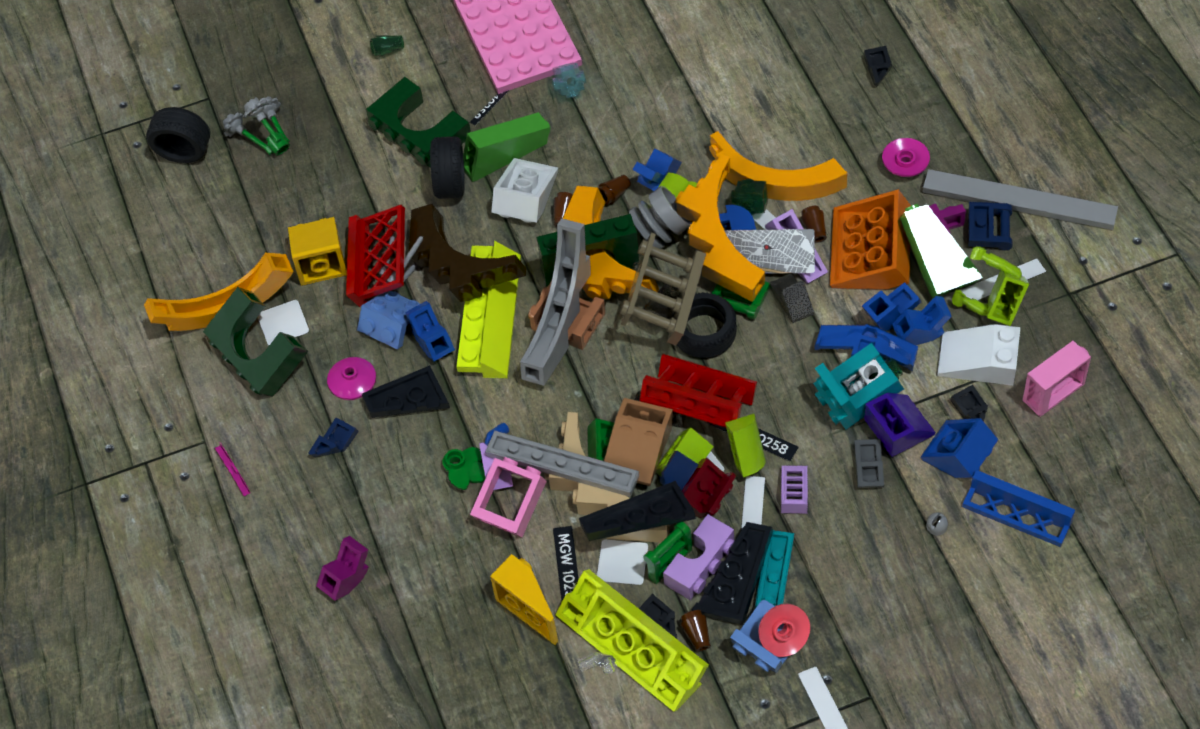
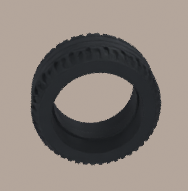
M178 107L158 110L152 116L146 134L148 145L156 154L177 163H191L201 159L206 152L210 139V129L206 122L197 114Z
M456 136L436 137L431 141L430 146L433 194L438 199L460 198L464 195L465 191L462 141Z
M708 292L695 293L688 321L697 316L708 315L719 319L724 326L716 333L706 336L693 334L685 328L684 335L677 343V346L689 356L701 359L713 358L727 351L733 344L737 332L736 314L732 305L723 297Z

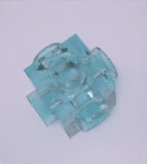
M577 62L552 68L555 78H552L555 92L559 91V94L562 96L566 95V98L580 95L579 91L584 90L583 84L586 83V78L583 70L579 71ZM570 77L571 82L567 84V79Z

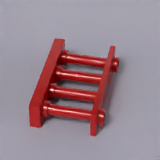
M662 354L658 373L659 378L648 375L644 377L639 401L673 409V412L726 427V422L740 418L742 408L740 402L749 405L753 404L757 382ZM669 381L682 384V386H681V385H678V384L671 383V382H669ZM692 388L705 391L706 393L701 392V391H698V390H694V389H692ZM716 395H719V396H722V397H725V398H729L730 400L724 399V398H721V397H718V396H716Z

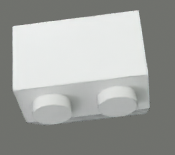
M514 158L494 187L491 213L499 214L505 218L513 217L524 222L537 223L545 209L558 173V167Z
M994 324L945 332L942 335L937 376L1013 386L1017 366L1020 327Z

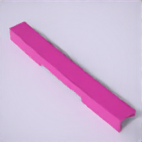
M220 443V446L214 447L243 496L250 494V490L222 444Z

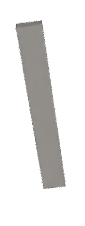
M928 169L923 186V193L968 202L1008 203L1012 205L1013 211L1109 230L1114 228L1118 206L930 169Z

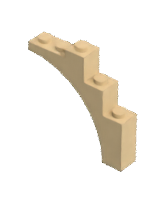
M568 412L567 422H562L561 435L564 437V443L559 444V449L585 456L580 443L578 413ZM545 473V480H549L551 490L573 491V504L577 505L579 515H588L629 499L625 495ZM670 525L617 535L606 539L661 543L669 535Z

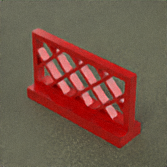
M403 205L392 207L362 219L358 215L349 217L346 296L359 307L368 302V298L404 286L405 207ZM397 215L392 225L387 224L392 216ZM375 222H379L370 233L369 225ZM384 227H387L388 230L385 232L382 238H378L377 236L381 232V230ZM395 232L397 233V237L390 245L387 243V241ZM375 239L376 241H378V243L371 250V252H369V246ZM383 246L388 247L381 258L377 257ZM396 252L395 259L391 264H388L387 260ZM373 259L377 260L378 262L369 272L368 267ZM385 265L388 268L380 278L377 277L376 274ZM396 272V280L386 283L391 274ZM373 278L377 280L375 285L368 289V285Z

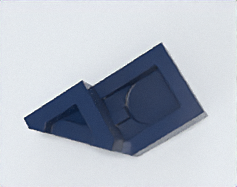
M335 418L324 437L319 435L308 454L312 457L343 452L348 448L359 431L348 423Z
M674 451L662 471V476L659 477L660 483L666 485L676 481L682 491L698 464L679 451Z

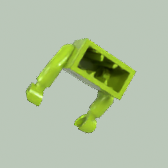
M980 246L974 247L970 259L984 260L987 265L999 269V275L989 295L988 303H981L974 298L970 299L958 289L953 294L952 303L958 307L965 305L967 309L981 316H987L989 319L1011 326L1029 283L1022 276V272L1017 266L995 254L986 253L987 250Z

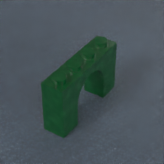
M404 77L366 109L367 122L372 129L383 133L390 142L394 141L405 153L415 156L420 164H426L431 168V141L436 137L456 136L461 139L463 144L466 142L467 133L471 132L470 124L459 114L451 111L430 129L414 131L402 125L404 119L423 103L421 88Z
M631 214L584 225L586 251L606 249L611 251L612 258L619 264L630 269L638 267V238ZM557 232L536 237L541 271L546 287H548L553 278L557 251Z
M237 287L203 332L209 338V344L223 353L222 358L229 364L234 365L237 369L236 373L251 384L250 388L258 395L265 394L273 397L308 353V350L294 336L279 332L259 357L251 359L245 348L246 334L252 323L266 306L252 291Z

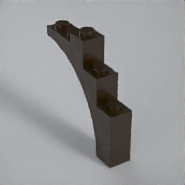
M433 204L411 210L409 251L420 236L423 237V241L412 257L413 261L420 268L429 266V273L440 285L449 283V290L460 302L481 297L482 288L526 276V267L516 255L501 258H478L467 256L454 250L448 244L444 232L443 216Z

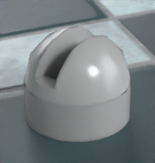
M936 512L928 517L926 528L929 533L939 536L947 531L948 520L946 516ZM936 520H939V522L937 523L936 527L933 526V523H934Z

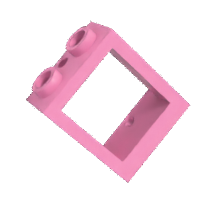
M1071 341L1027 374L1022 401L1041 417L1085 384L1091 360L1088 351L1084 347L1077 345L1074 341Z
M504 457L503 461L494 458L470 515L477 520L522 538L547 481L540 476L541 471L527 466L525 470L517 467L518 462L510 458ZM502 469L532 481L515 521L485 510Z

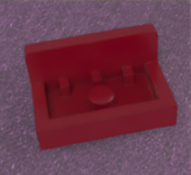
M708 458L701 459L682 490L698 518L706 517L707 515L713 516L718 512L721 507V500L733 488L732 482L736 477L733 472L725 474Z

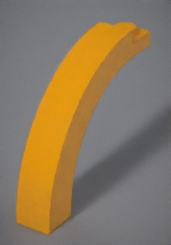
M719 131L710 135L709 150L717 161L722 153L730 157V171L726 179L749 193L774 200L803 201L825 197L847 188V172L834 158L805 169H774L756 164L740 155Z
M265 252L251 271L224 289L205 296L183 300L147 298L144 307L150 323L166 324L169 331L206 328L237 287L252 291L263 303L287 282L293 274V269L286 254Z

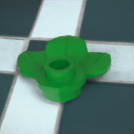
M470 447L463 451L452 449L443 457V468L449 472L448 479L456 488L466 490L470 482L480 483L486 479L484 467L481 463V450L479 448Z

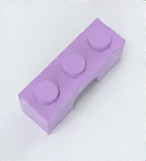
M710 515L704 518L693 533L694 546L704 553L695 559L686 558L678 553L663 572L664 585L689 600L696 593L700 594L706 585V579L710 574L717 572L721 564L720 560L725 554L729 555L731 552L730 548L735 542L734 529Z

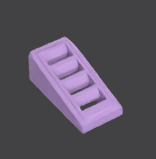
M782 466L781 513L807 514V466ZM787 473L802 474V476H787ZM787 481H802V484H787ZM787 489H802V491H787ZM787 497H802V499H787Z

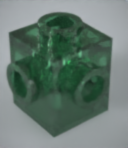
M753 179L738 181L735 190L731 192L732 204L745 208L751 215L765 213L768 204L766 181H754Z

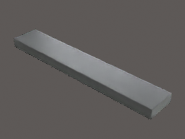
M494 431L485 451L486 456L503 461L504 457L518 462L519 466H529L544 473L631 497L639 478V471L498 431Z

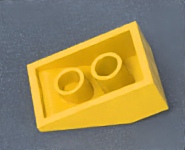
M511 554L490 576L495 599L552 644L556 645L558 637L554 617L534 576L532 567L525 559H518Z

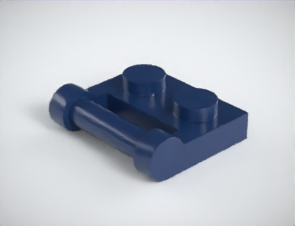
M969 202L968 246L997 247L1004 251L1012 249L1013 240L1010 237L1012 205L1008 203ZM994 214L1000 216V236H994Z

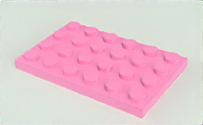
M453 0L498 94L582 65V59L551 0Z

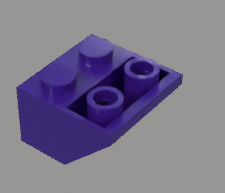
M885 393L865 404L864 420L877 438L880 439L891 457L934 436L936 433L908 395Z

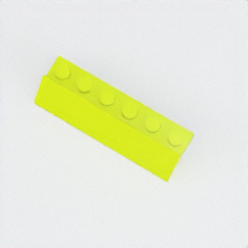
M495 240L494 246L471 247L470 256L501 258L516 255L521 261L520 254ZM519 278L482 288L481 297L465 301L457 359L458 372H478L483 374V378H508Z
M590 569L583 571L575 588L571 593L565 595L555 615L673 712L677 711L702 685L700 680L709 664Z

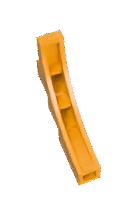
M722 153L717 161H712L708 174L705 178L702 177L698 181L696 187L689 184L684 192L680 191L676 197L675 204H677L678 215L692 222L687 233L689 235V245L706 253L702 267V276L753 302L765 284V271L749 262L736 250L721 224L717 207L718 197L722 184L730 171V157Z
M577 186L563 219L584 225L601 221L605 200L598 187ZM604 249L586 251V255L590 256L591 275L582 288L588 297L594 299L596 296L602 299H610L612 292L618 294L630 293L636 273L635 270L619 264ZM643 276L641 286L658 292L659 287L655 279Z

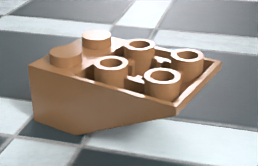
M624 398L615 419L604 461L639 471L637 483L650 486L672 430L673 409Z

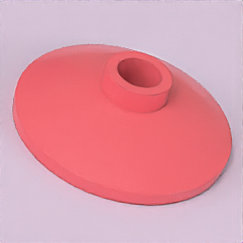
M793 604L777 605L771 608L760 622L758 630L760 643L763 648L777 657L791 656L806 644L810 634V622L806 613L798 606ZM784 623V628L781 631H777L778 627Z

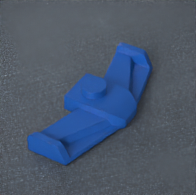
M868 324L821 325L815 343V350L853 349L852 357L872 343L882 357L900 364L913 372L918 346L883 331L877 326Z

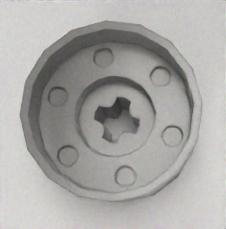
M664 186L658 187L649 194L652 207L645 201H640L638 204L639 208L633 207L629 210L636 229L646 241L651 232L656 234L653 246L659 249L665 247L664 241L666 243L672 241L669 229L675 234L680 235L692 224L691 221L678 215L677 204H675L676 197Z

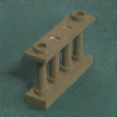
M651 232L647 241L642 240L639 246L638 254L641 257L628 300H624L619 314L623 315L620 325L625 326L631 316L665 328L666 332H669L667 342L677 345L685 332L706 253L697 250L692 258H682L654 247L653 243L656 234ZM649 256L683 268V271L686 272L685 278L682 277L680 279L647 266ZM643 276L678 288L677 291L681 292L680 297L674 299L641 286ZM641 296L672 308V311L675 312L674 318L667 319L636 307L637 297Z

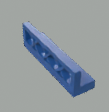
M978 470L975 471L972 477L971 487L962 504V507L1058 547L1062 546L1075 513L1073 508ZM977 493L986 497L988 503L977 505L971 502L974 494ZM1004 504L1010 507L1012 513L1002 515L998 513L996 507ZM1029 514L1035 517L1037 523L1032 525L1024 524L1020 517ZM1053 524L1063 529L1059 537L1049 534L1045 527Z

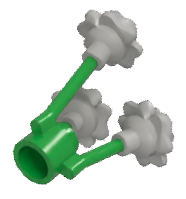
M268 96L259 100L255 97L244 105V115L237 112L235 115L229 114L223 120L225 136L231 137L235 133L241 136L245 135L265 149L269 155L274 153L276 156H279L290 147V140L285 136L276 119V111L281 106L277 98L272 99ZM243 117H256L259 122L263 123L270 133L266 139L267 145L246 131L247 128L242 125ZM266 117H268V119L273 122L277 132H275L273 128L270 126L268 121L265 119Z

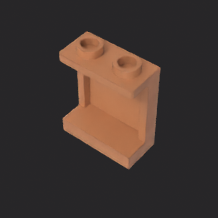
M551 282L548 287L543 288L538 303L533 305L529 311L528 318L530 319L531 329L534 331L537 330ZM596 296L592 303L579 298L580 311L568 328L569 345L581 350L585 348L606 314L604 300Z

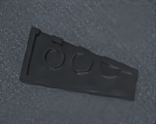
M673 481L580 517L579 521L588 540L594 541L696 519L693 508L677 482Z
M746 522L731 546V552L726 560L722 561L719 565L716 576L711 583H708L703 591L704 595L699 603L696 602L692 611L701 610L702 615L708 618L744 625L773 534L771 526Z

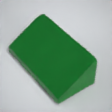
M595 418L588 425V457L604 461L614 422Z

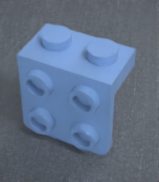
M396 291L382 293L361 306L357 331L395 349H399L403 346L406 326L410 324L405 312L420 304L415 300H409L401 296Z
M762 600L741 630L736 629L730 638L732 643H734L733 648L745 657L747 654L751 655L756 659L755 664L766 672L772 670L777 674L789 656L777 657L763 648L758 636L760 622L763 616L771 608L775 607L768 601ZM784 623L778 627L777 631H781L784 628Z

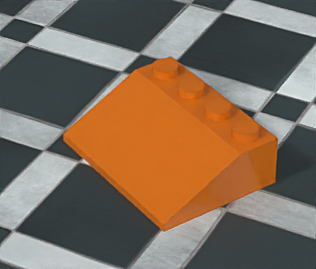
M899 189L834 207L830 286L832 288L891 289L900 286L904 282L909 284L910 243L900 217L911 204Z

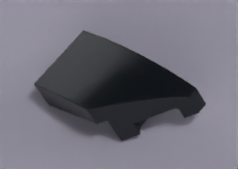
M887 46L867 49L863 53L875 86L881 83L892 68Z
M973 384L951 396V402L964 419L981 418L983 421L985 420L988 405L984 402Z
M652 593L639 609L677 639L674 620L675 611L671 610Z

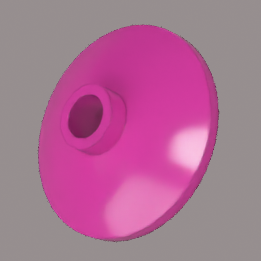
M900 138L893 140L884 148L882 161L886 169L891 173L901 177H912L922 173L928 167L930 153L927 147L920 141L912 138Z
M349 357L338 361L330 369L327 376V384L330 391L336 397L344 400L362 398L361 394L372 390L376 382V372L372 364L359 357Z

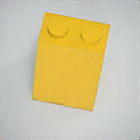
M334 217L288 227L291 255L301 286L347 275L339 232Z

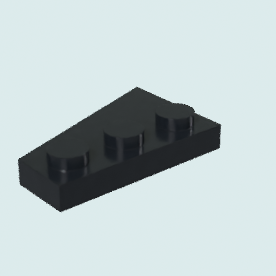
M430 365L361 394L372 418L450 408L449 402Z

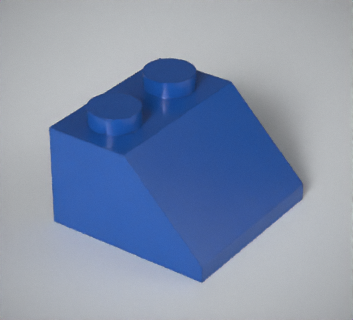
M981 418L946 420L922 454L921 459L954 478H972L975 471L980 470V466L986 457L992 453V448L998 441V438Z

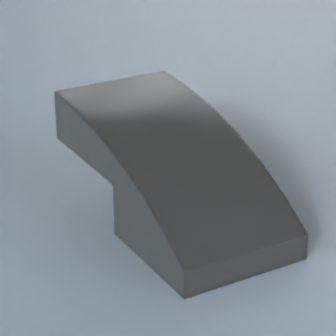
M880 439L855 440L858 488L884 487Z

